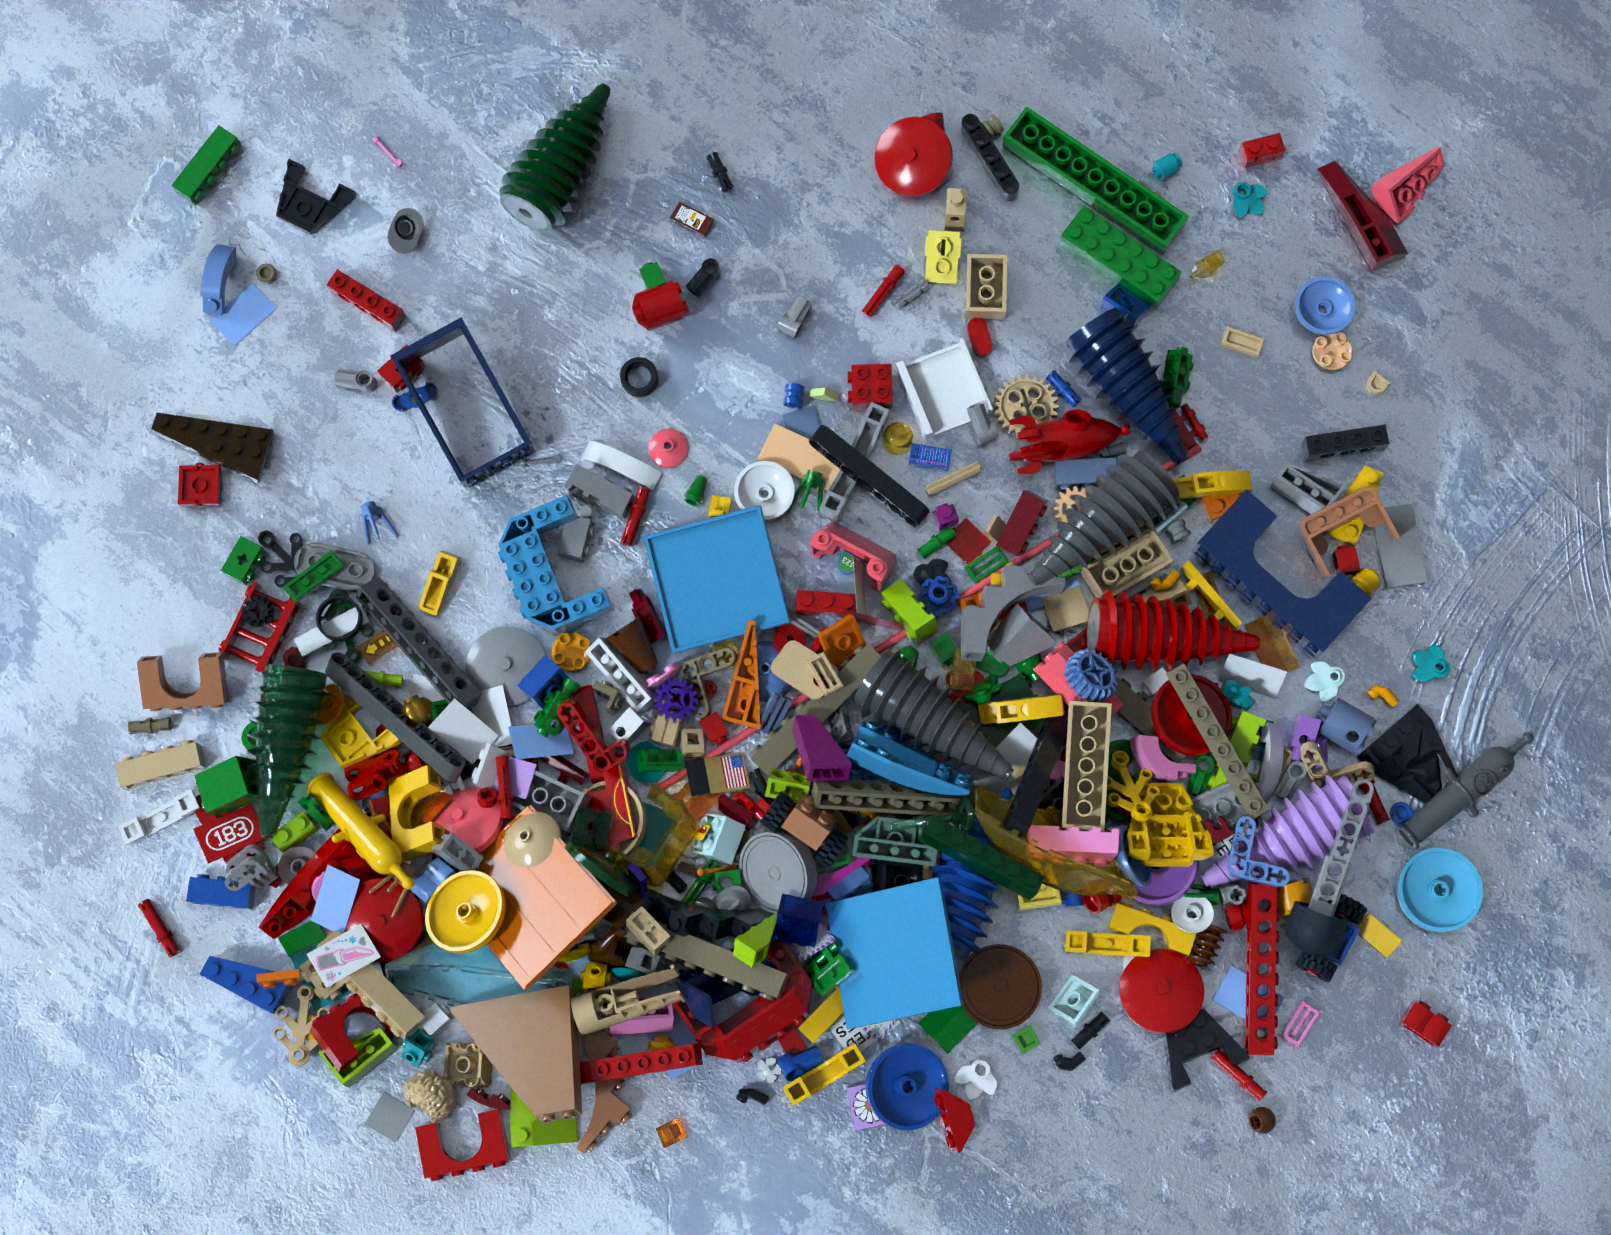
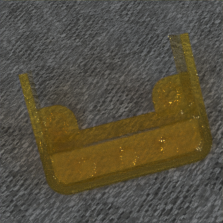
M653 783L647 798L662 807L664 814L673 822L653 852L639 847L630 856H627L613 846L609 848L608 852L617 858L615 862L627 874L628 866L634 862L646 875L647 886L651 889H659L664 885L698 831V824L681 800Z

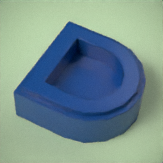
M1405 802L1395 803L1391 806L1389 812L1395 826L1404 823L1414 814L1410 806Z

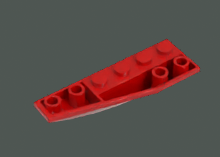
M340 828L333 835L341 832ZM331 836L283 890L259 925V928L272 939H276L311 915L316 905V901L312 896L314 880L326 870L327 865L346 872L340 862L358 854L353 844L345 839L334 843Z

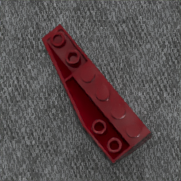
M1336 161L1317 169L1372 271L1408 255L1390 219Z

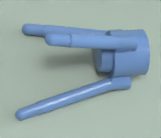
M374 501L366 502L360 506L362 512L360 516L363 522L366 544L370 543L367 522L371 523L376 539H380L375 520L379 518L378 515H380L396 538L398 537L397 532L384 515L382 508L377 507Z

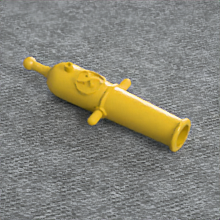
M325 772L315 776L308 784L307 794L318 801L340 828L341 832L333 835L332 841L337 843L345 839L351 842L356 848V852L361 858L366 860L374 871L382 875L393 874L402 882L403 888L407 890L412 889L415 884L414 880L408 877L400 866L402 863L400 848L377 826L386 820V816L380 814L375 817H368L334 782L333 775Z

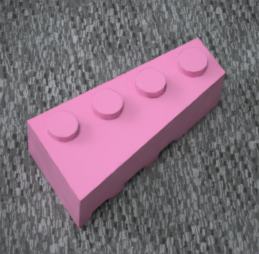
M1031 825L1027 834L1026 855L1032 856L1033 859L1037 860L1053 858V861L1056 862L1070 860L1074 861L1075 864L1095 863V866L1106 867L1111 864L1118 854L1119 829L1112 828L1111 832H1101V828L1082 831L1079 827H1069L1063 831L1059 826Z

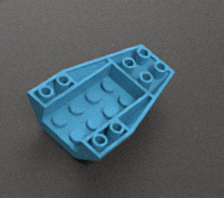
M872 721L862 722L847 753V758L850 762L910 788L945 795H969L974 779L968 773L958 771L933 756L928 757V753L921 749L914 750V745L907 741L901 743L900 737H897L895 732L887 734L885 730L878 728L879 726H874Z

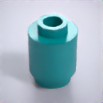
M1169 153L1153 162L1152 172L1156 178L1163 180L1179 171L1183 165L1182 160L1177 153Z

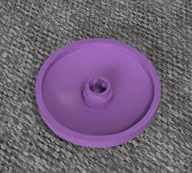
M1194 860L1193 864L1189 867H1151L1152 880L1150 885L1140 887L1131 882L1115 863L1116 876L1124 891L1136 901L1152 906L1167 905L1182 898L1193 886L1199 870V860Z

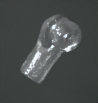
M682 855L680 863L693 868L704 869L708 865V860L703 855L696 857Z

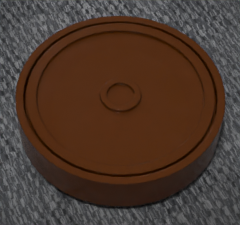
M1005 944L988 945L980 948L981 952H974L970 955L959 972L964 1005L961 1007L975 1023L992 1030L1011 1029L1025 1022L1036 1010L1042 993L1041 976L1033 960L1020 949Z

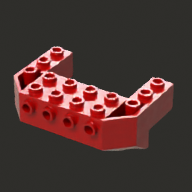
M778 931L774 932L767 955L773 964L777 966V970L789 975L780 1000L774 998L773 1001H770L760 996L718 1025L715 1022L716 1027L714 1028L694 1018L686 1002L679 1000L673 1003L694 1035V1038L700 1043L702 1050L709 1058L735 1063L742 1061L745 1063L754 1057L752 1053L758 1049L760 1051L765 1050L771 1045V1040L776 1037L778 1039L784 1037L789 1033L787 1029L793 1025L798 1027L806 1021L805 1017L809 1013L814 985Z

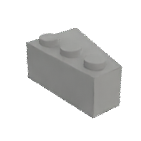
M1287 462L1270 487L1312 515L1333 504L1348 482L1332 479L1329 475L1325 474L1322 476L1311 472L1310 469Z

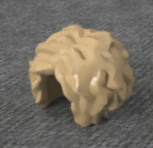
M427 1069L423 1072H418L417 1075L409 1077L403 1086L406 1105L410 1109L417 1105L420 1106L430 1116L432 1123L446 1118L453 1107L454 1101H456L455 1091L450 1081L439 1076L433 1070Z

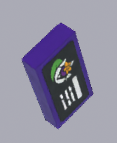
M633 862L628 866V876L638 889L637 894L643 899L644 891L648 889L647 877Z

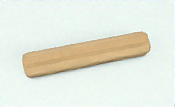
M975 461L927 484L925 489L929 496L936 494L981 472V465L978 461Z

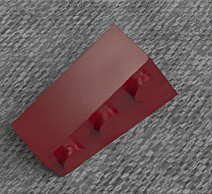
M1024 490L996 546L1016 556H1019L1020 553L1024 554L1029 546L1027 542L1029 536L1035 534L1039 526L1036 523L1039 517L1043 518L1048 508L1046 506L1048 500L1029 490Z

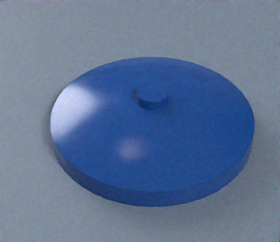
M898 1044L883 1051L872 1063L866 1078V1096L871 1110L883 1123L900 1130H915L930 1124L941 1113L940 1108L936 1106L934 1101V1095H936L934 1089L941 1088L949 1092L948 1074L942 1061L929 1049L916 1044Z

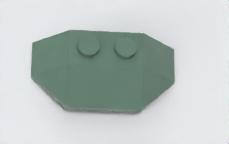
M876 816L854 835L852 856L935 866L937 850L918 840L923 829L918 821Z

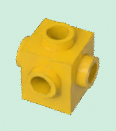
M600 962L586 963L585 971H581L580 977L584 993L611 984V973H608L607 964Z

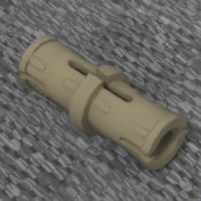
M170 717L163 719L147 718L142 721L128 722L130 735L137 733L153 734L158 731L172 730Z

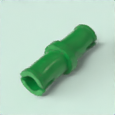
M949 525L936 536L932 535L928 542L917 548V551L923 559H926L927 556L937 549L941 550L945 543L957 535Z

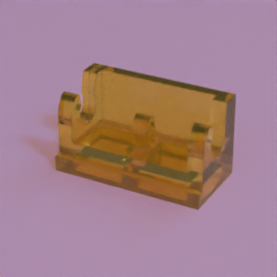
M954 647L951 688L954 690H974L976 661L961 660V647Z

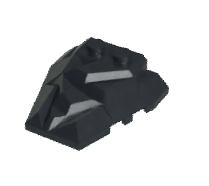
M1418 704L1356 757L1360 762H1370L1374 766V776L1383 778L1388 781V784L1395 785L1405 791L1407 795L1423 804H1426L1448 784V779L1444 774L1445 768H1450L1455 776H1458L1432 719Z

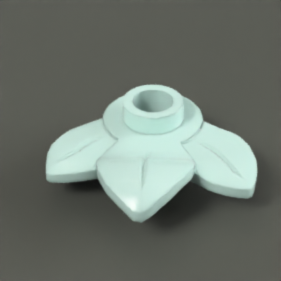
M1324 661L1314 662L1311 664L1314 674L1307 678L1304 686L1309 690L1319 691L1321 702L1330 701L1337 695L1338 687L1344 683L1345 673L1341 668L1331 667ZM1332 673L1338 674L1337 680H1331Z

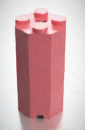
M1062 641L1054 649L1057 653L1050 652L1044 658L1046 663L1040 662L1033 671L1057 695L1062 694L1063 701L1069 707V701H1088L1087 699L1081 700L1079 694L1075 695L1074 689H1069L1070 683L1065 682L1067 677L1064 675V667L1068 659L1075 653ZM1115 694L1106 701L1099 702L1112 703L1111 716L1124 705Z

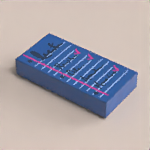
M912 443L909 464L948 470L952 449Z

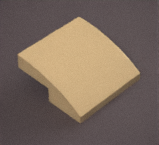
M1080 586L1063 590L1061 594H1050L1041 597L1044 605L1043 609L1048 617L1052 633L1087 623L1089 609Z

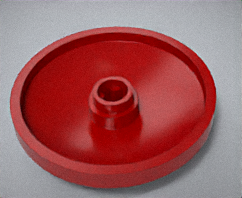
M922 117L903 118L891 124L879 138L875 149V167L882 182L892 191L907 197L923 196L936 190L947 178L953 161L952 145L947 134L936 123Z
M1191 674L1228 737L1232 727V710L1227 697L1223 695L1221 689L1211 680L1200 675ZM1170 680L1166 681L1155 693L1151 704V720L1157 735L1169 748L1178 753L1188 756H1200L1210 753L1209 747Z
M384 877L369 879L358 885L344 931L345 933L359 924L363 926L381 956L374 962H388L405 955L419 940L424 925L421 903L410 889L395 918L391 917L404 890L403 886L398 884L391 892H387V889L395 881L394 879H390L378 890L369 894V890L382 881Z
M1153 949L1150 950V957H1135L1126 966L1120 979L1119 998L1123 1010L1133 1023L1152 1033L1169 1034L1184 1029L1197 1017L1204 1001L1205 990L1200 972L1187 957L1172 950Z

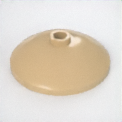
M534 812V814L522 816L510 826L505 835L504 853L509 862L517 867L524 868L523 866H527L530 868L537 866L546 860L553 851L552 847L555 838L558 840L559 836L562 839L561 829L558 823L546 813Z

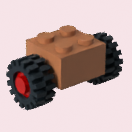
M781 791L766 810L760 823L774 832L783 819L784 823L781 826L783 829L815 851L821 846L814 860L828 869L840 854L849 838L834 828L828 838L825 839L838 817L835 816L831 809L815 808L812 797L805 794L800 797L788 814L787 812L795 800Z

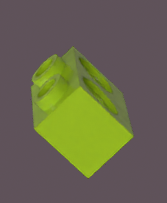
M771 768L765 797L776 799L782 791L795 800L794 803H797L803 794L808 796L811 782H807L806 775Z

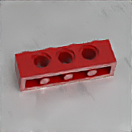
M338 269L326 284L332 294L394 332L398 330L407 317L402 308Z

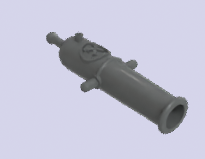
M1525 732L1516 743L1507 748L1499 746L1487 749L1458 776H1455L1450 768H1445L1444 774L1448 779V784L1403 824H1397L1396 829L1402 839L1413 849H1418L1419 843L1464 809H1468L1473 817H1477L1479 811L1475 806V801L1481 796L1488 794L1498 783L1509 776L1514 769V756L1526 744H1531L1534 736L1530 732Z

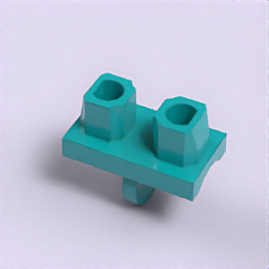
M1233 680L1225 681L1222 684L1221 691L1223 695L1227 697L1230 705H1234L1237 709L1244 708L1249 710L1256 702L1249 695L1253 691L1250 687L1239 686Z

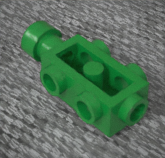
M1177 347L1167 352L1163 379L1167 378V380L1162 385V388L1169 393H1173L1168 399L1170 408L1181 407L1182 398H1180V395L1186 393L1190 387L1188 379L1190 371L1194 366L1192 362L1193 355L1189 354L1188 349L1185 347Z
M567 677L562 683L561 691L554 690L553 693L549 692L544 700L546 703L545 707L534 716L536 721L534 726L538 728L537 732L546 738L549 735L556 737L562 732L564 724L557 714V708L565 699L571 698L573 693H576L580 687L578 683ZM571 707L565 708L566 712L572 710Z

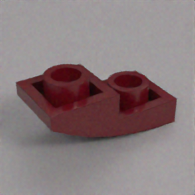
M478 1087L477 1090L471 1088L466 1094L474 1101L491 1108L510 1110L511 1107L508 1104L511 1100L501 1093L499 1096L492 1094L487 1099L488 1094Z

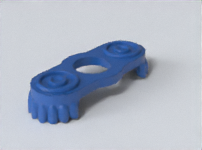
M426 382L425 386L416 388L424 403L435 399L438 389L434 383ZM410 391L401 396L395 395L391 403L393 408L399 412L419 407L417 403L410 401V396L412 395Z

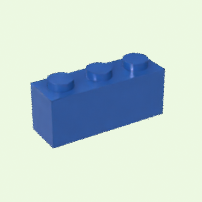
M197 874V877H190L186 902L247 910L253 909L256 887L250 883L238 891H231L225 886L224 876H217V880L209 879L210 875Z

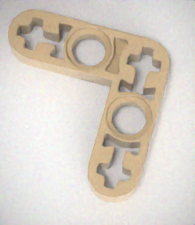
M1305 742L1301 745V759L1312 782L1320 788L1326 786L1321 783L1322 777H1324L1325 781V775L1330 776L1335 781L1341 775L1350 776L1349 781L1352 786L1358 779L1371 781L1374 778V766L1370 762L1363 761L1330 771L1316 743ZM1310 750V752L1313 753L1312 759L1310 753L1306 751ZM1314 765H1320L1323 767V769L1320 771H1314L1312 767Z

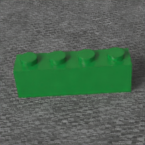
M218 125L171 185L175 192L194 205L202 200L205 191L216 182L219 173L227 168L229 160L239 152L242 144L238 138Z

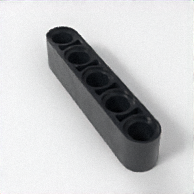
M966 114L962 118L961 123L962 135L1001 197L1006 201L1015 200L1019 192L1018 180L978 117L974 114ZM971 123L974 127L968 128L965 125ZM981 139L984 143L978 144L975 141ZM987 155H992L994 159L988 160L985 157ZM997 171H1002L1005 174L1003 176H998L995 173ZM1012 187L1015 190L1013 192H1008L1005 188Z

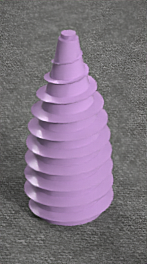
M1325 775L1326 786L1320 788L1312 782V793L1307 796L1301 790H1298V801L1295 803L1284 798L1285 809L1281 812L1271 806L1272 817L1268 821L1261 816L1258 817L1259 827L1255 830L1249 860L1284 869L1291 868L1297 874L1298 864L1306 863L1313 869V859L1320 857L1325 860L1326 855L1331 851L1347 802L1352 798L1350 793L1353 786L1345 776L1335 781L1330 776ZM1359 803L1352 804L1350 808L1351 813L1354 815L1360 814L1362 812V805ZM1366 812L1357 840L1365 838L1371 843L1370 834L1374 833V828ZM1348 823L1344 826L1343 831L1346 835H1352L1355 832L1354 824ZM1341 835L1340 839H1343L1344 842L1341 847H1337V850L1340 852L1339 855H1342V847L1345 846L1346 841L1349 843L1352 841V839H1346ZM1239 841L1236 843L1235 848L1238 852L1244 853L1247 851V844ZM1356 841V844H1355V847H1354V849H1355L1356 851H1357V841ZM1230 851L1228 853L1224 852V856L1216 863H1213L1201 875L1206 887L1239 880V878L1232 877L1227 871ZM1233 854V858L1237 857V862L1235 865H1231V868H1234L1235 873H1238L1239 870H1243V867H1240V860H1245L1246 857H1238ZM1254 867L1252 874L1253 876L1260 875L1263 877L1264 870L1261 867ZM1278 872V875L1282 878V873Z

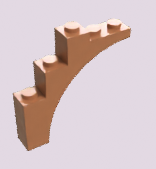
M603 1029L584 1036L581 1034L582 1047L589 1061L614 1057L619 1050L617 1047L619 1042ZM624 1078L595 1082V1105L592 1119L586 1134L577 1146L581 1153L585 1154L587 1151L590 1153L598 1144L596 1139L600 1134L604 1136L611 1128L609 1124L611 1121L616 1125L620 1123L625 1124L632 1115L629 1113L632 1108L613 1093L614 1090L619 1091L624 1085Z

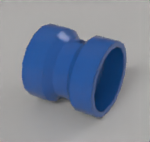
M795 383L786 384L784 390L786 397L783 399V405L788 408H802V395L804 394L805 387Z

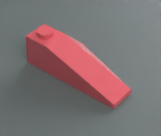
M1437 147L1388 173L1371 186L1376 204L1395 223H1400L1412 213L1415 208V202L1418 198L1423 197L1425 194L1424 189L1428 183H1433L1444 167L1445 162L1441 148Z

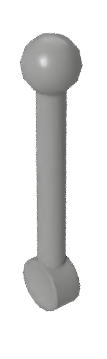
M555 455L553 458L530 461L521 460L519 465L526 467L527 465L546 462L560 463L561 457Z

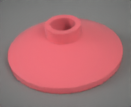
M663 429L655 433L651 438L648 447L649 455L657 465L672 468L681 464L687 457L688 442L681 432L674 429ZM670 443L672 446L670 449H665V444Z

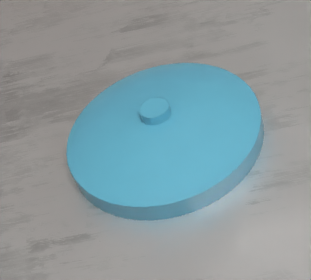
M1430 848L1411 857L1402 867L1397 880V897L1403 912L1414 924L1428 931L1443 933L1457 930L1468 924L1475 917L1482 903L1483 885L1477 869L1464 855L1447 848Z

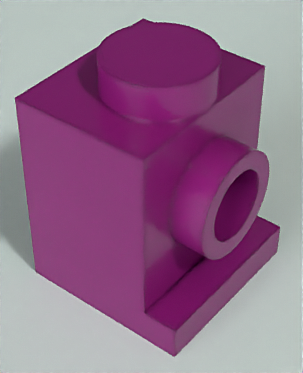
M948 503L939 505L936 507L937 510L932 512L939 531L946 529L949 525L951 527L958 525L959 517L954 504L948 505Z

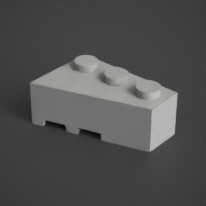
M577 464L565 485L570 496L623 520L634 500V496L629 488L619 487L613 484L611 480L602 478Z

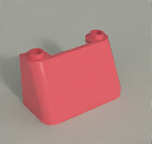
M835 522L825 525L813 535L809 543L810 556L819 560L824 554L833 556L837 547L868 563L867 573L873 579L872 588L880 593L882 592L897 563L893 552Z

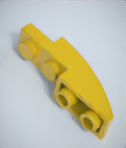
M1250 471L1203 472L1192 474L1189 477L1173 479L1179 491V498L1177 500L1210 495L1218 497L1243 493L1246 489L1249 492H1253Z
M1062 694L987 702L978 705L980 722L982 724L1006 723L1065 715Z

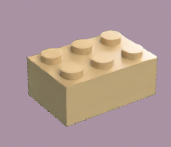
M967 254L965 319L1005 320L1007 255Z

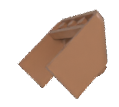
M1370 487L1361 488L1302 520L1300 530L1307 549L1322 577L1330 575L1321 558V555L1328 549V542L1324 535L1358 517L1368 527H1376L1383 524L1392 541L1400 539L1374 489Z

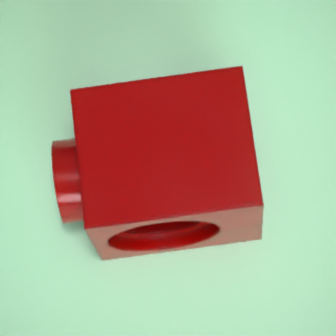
M1341 545L1332 553L1336 575L1340 571L1346 576L1355 575L1361 570L1356 546Z
M717 711L699 721L700 726L712 745L717 744L718 746L728 740L729 731Z

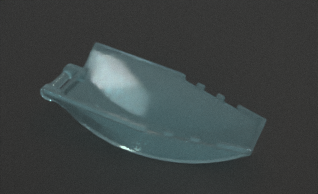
M432 944L409 952L385 965L386 978L400 992L413 996L415 991L428 994V1000L434 1001L435 997L447 999V1005L454 1006L455 1002L470 1004L560 987L558 982H564V986L569 985L572 987L574 972L571 969H559L552 966L526 991L487 944L476 951L466 954L450 953L437 944Z

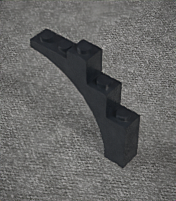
M652 889L644 891L641 904L650 915L667 923V929L684 937L700 932L713 940L730 935L737 938L739 935L749 931L751 927L760 924L765 918L774 915V913H770L762 908L724 910L693 905L665 896ZM781 914L778 915L775 932L778 931Z

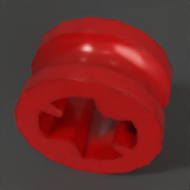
M486 787L478 791L477 802L479 806L491 808L496 804V792L494 789Z

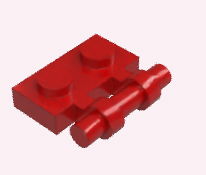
M1186 403L1181 406L1184 414L1179 416L1175 410L1173 417L1175 424H1179L1177 427L1181 439H1183L1182 442L1185 449L1188 450L1197 444L1194 440L1195 436L1198 435L1201 441H1204L1208 438V435L1205 432L1206 428L1204 425L1200 424L1196 418L1194 409H1191ZM1189 420L1194 429L1189 431L1184 422Z

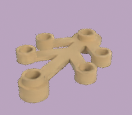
M303 985L297 991V996L300 1000L298 1024L289 1015V1011L285 1006H279L275 1010L277 1018L283 1020L296 1035V1045L286 1036L287 1032L283 1027H276L273 1030V1036L276 1040L281 1041L289 1050L288 1059L290 1063L298 1067L308 1062L310 1058L309 1052L319 1045L314 1038L305 1044V1037L310 1034L312 1021L320 1016L323 1011H327L328 1014L330 1013L329 1009L325 1007L320 1008L317 1016L307 1024L309 1002L315 998V992L309 985ZM304 990H309L307 996H302ZM285 1010L286 1013L283 1016H279V1011ZM279 1030L283 1031V1035L281 1037L276 1036V1033ZM302 1052V1057L296 1059L295 1054Z

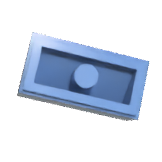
M860 866L831 887L828 892L834 901L863 895L874 887V883Z

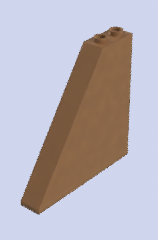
M565 985L450 1007V1012L536 1118L543 1123H552L555 1119H573L576 1115L582 1114L578 1027L571 1008V998L576 996V991L571 986Z

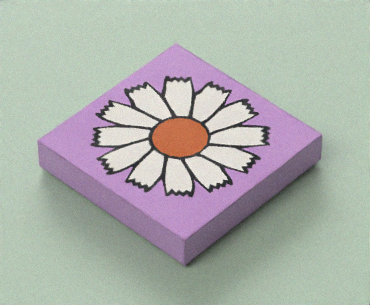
M866 1084L847 1088L855 1130L885 1124L877 1118L869 1106L866 1096Z

